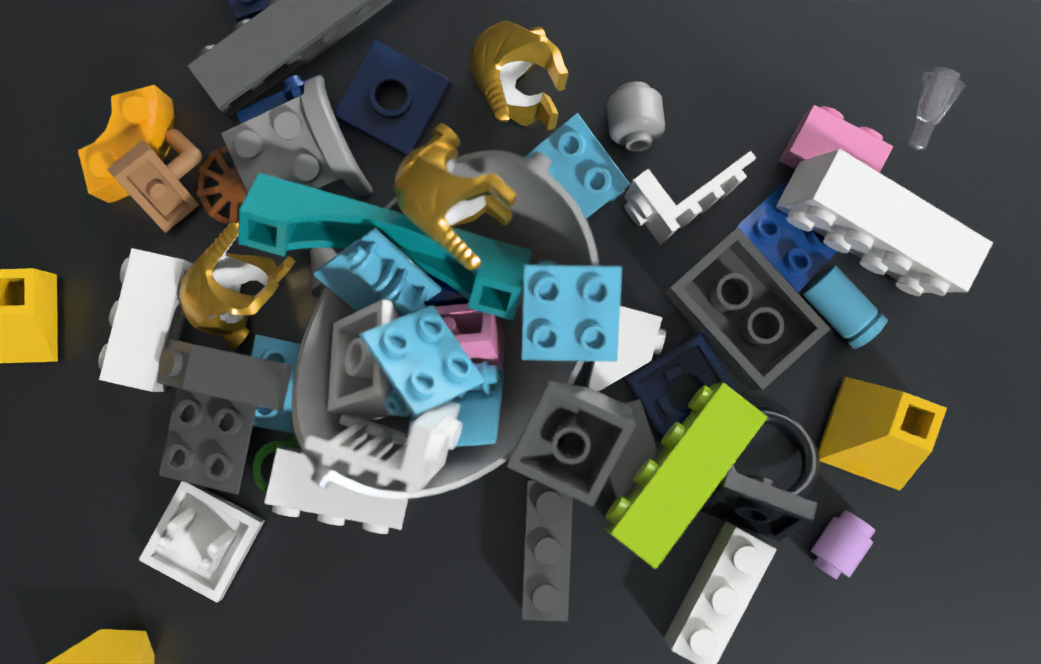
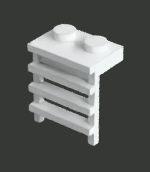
M751 151L677 206L649 169H647L632 181L624 196L628 202L624 205L625 209L638 226L645 224L661 245L678 228L683 229L699 213L703 214L720 197L723 199L747 177L742 169L753 162L756 157Z
M447 401L428 410L412 423L410 435L343 413L339 424L348 426V429L329 442L310 435L306 438L304 448L323 454L321 464L331 466L338 460L350 463V474L359 476L366 469L379 473L377 483L387 486L393 479L408 483L405 493L415 496L445 465L448 450L455 448L462 430V422L457 420L461 404ZM367 434L376 436L358 451L352 450L367 438ZM393 442L403 445L386 461L379 459L392 448Z

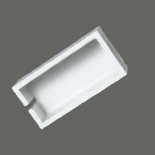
M841 149L800 161L775 207L788 215L786 220L793 226L805 231H816L825 237L823 242L830 248L842 253L851 252L861 258L860 265L865 269L880 275L888 274L898 280L896 286L899 289L914 296H921L922 293L945 296L947 292H968L993 242Z

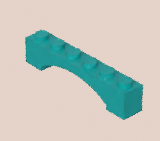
M258 173L239 210L238 244L284 257L288 250L301 248L346 249L376 228L421 270L447 283L469 300L468 308L509 320L514 318L524 287V265H529L532 254L530 249L452 228L454 233L465 242V245L470 248L471 252L481 262V266L474 270H469L403 213L262 173Z

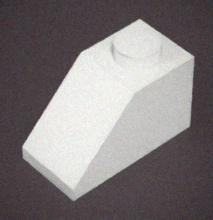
M620 306L617 362L592 361L586 387L600 391L650 362L653 354L660 355L666 337V329L660 328L662 317Z

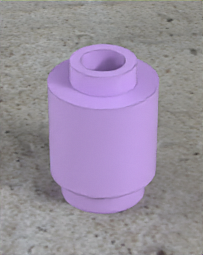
M843 510L839 518L835 516L832 518L811 549V552L817 556L813 564L836 580L841 573L850 578L873 544L870 538L876 530L847 510Z

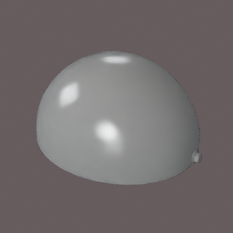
M498 150L479 151L457 158L451 172L452 174L469 178L492 173L496 174L517 194V198L511 208L503 204L513 213L511 220L505 227L485 212L476 221L452 228L530 249L532 254L529 265H538V261L551 260L556 261L557 265L599 266L595 242L588 222L568 191L550 175L548 169L553 162L538 151L535 152L532 158H524L511 152ZM487 191L466 200L470 201L482 195H494ZM396 197L385 207V209L403 213ZM423 271L442 288L441 292L424 302L427 307L431 305L437 307L469 304V300L457 290L437 277ZM326 286L306 328L298 353L292 385L291 406L293 425L299 445L313 465L314 472L310 479L327 489L331 482H337L360 493L394 499L430 496L463 486L494 470L510 458L548 381L573 385L584 361L522 360L523 287L513 320L499 317L505 330L503 362L505 378L496 444L457 446L453 450L449 449L445 465L413 496L405 493L408 483L393 479L387 486L377 483L379 473L366 469L359 476L349 473L350 463L338 460L331 466L321 464L323 454L304 448L306 438L310 435L329 442L349 428L339 424L342 414L327 411L333 323L356 311ZM411 414L405 417L390 415L378 420H365L407 434ZM367 434V438L352 450L358 451L376 436ZM393 442L392 448L379 459L386 461L403 445Z

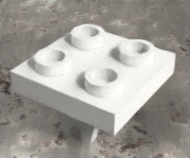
M182 481L139 560L218 603L223 599L265 520L200 485Z

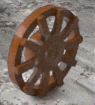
M227 145L212 151L203 164L199 166L197 178V197L200 198L203 207L208 212L207 214L225 225L232 222L239 224V220H237L239 203L243 204L248 194L235 163H233L234 168H230L223 155L230 153ZM216 161L224 171L222 175L210 170ZM207 177L219 181V186L207 188ZM221 193L222 197L213 206L208 195ZM228 201L231 202L229 218L219 212Z

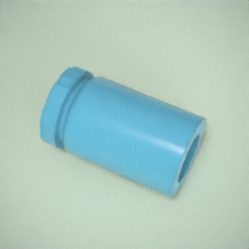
M836 265L825 270L802 292V295L843 338H848L847 343L853 349H857L871 341L888 322V319L882 313H878L877 308Z

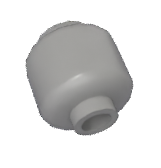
M636 81L625 83L618 87L616 92L608 99L606 108L610 138L617 144L626 146V149L630 151H643L650 148L652 143L658 140L665 132L662 96L648 84Z

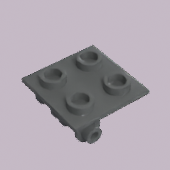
M177 388L159 476L239 494L257 406Z

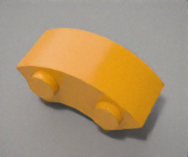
M156 85L111 96L112 114L106 130L94 143L78 150L89 194L108 203L130 195L108 172L107 168L142 140L156 153L162 162L164 161L170 148L165 141V135L169 130L174 129V107L172 99Z

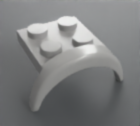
M322 75L312 77L305 82L303 95L221 133L247 192L251 189L258 173H262L318 190L343 180L359 197L364 198L373 194L372 186L359 168L340 130L326 93L325 79Z

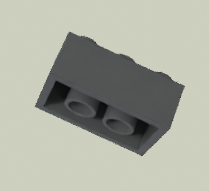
M738 227L663 292L750 390H764L830 330L825 322Z

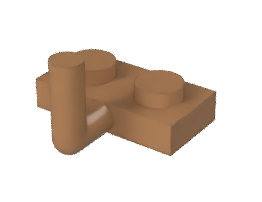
M171 129L165 135L166 143L179 155L167 166L142 140L107 168L108 172L165 233L199 206L197 201L180 183L179 179L200 163L202 154L177 129Z

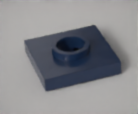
M374 39L335 109L334 116L337 120L407 156L417 148L452 83L445 76ZM387 81L401 84L407 90L406 101L397 110L388 111L382 109L375 100L377 92L383 87L382 84Z
M698 333L624 378L635 398L640 399L646 416L661 440L674 423L679 422L683 424L692 412L690 408L686 410L675 408L669 402L667 390L670 383L680 377L688 378L697 385L698 390L704 385L709 388L712 384L725 383L738 393L701 333Z

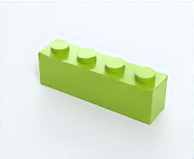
M725 383L712 384L709 388L704 385L697 391L688 404L692 412L683 424L676 422L671 426L661 440V444L665 448L655 461L649 458L639 468L633 478V481L637 483L635 488L627 498L620 496L605 516L609 523L604 530L655 569L768 418Z

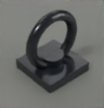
M756 407L768 417L763 424L781 429L797 445L802 462L799 478L790 488L781 490L779 484L768 478L740 474L734 462L699 511L781 541L814 519L817 503L806 498L817 483L820 471V458L813 437L800 421L790 414L775 408Z

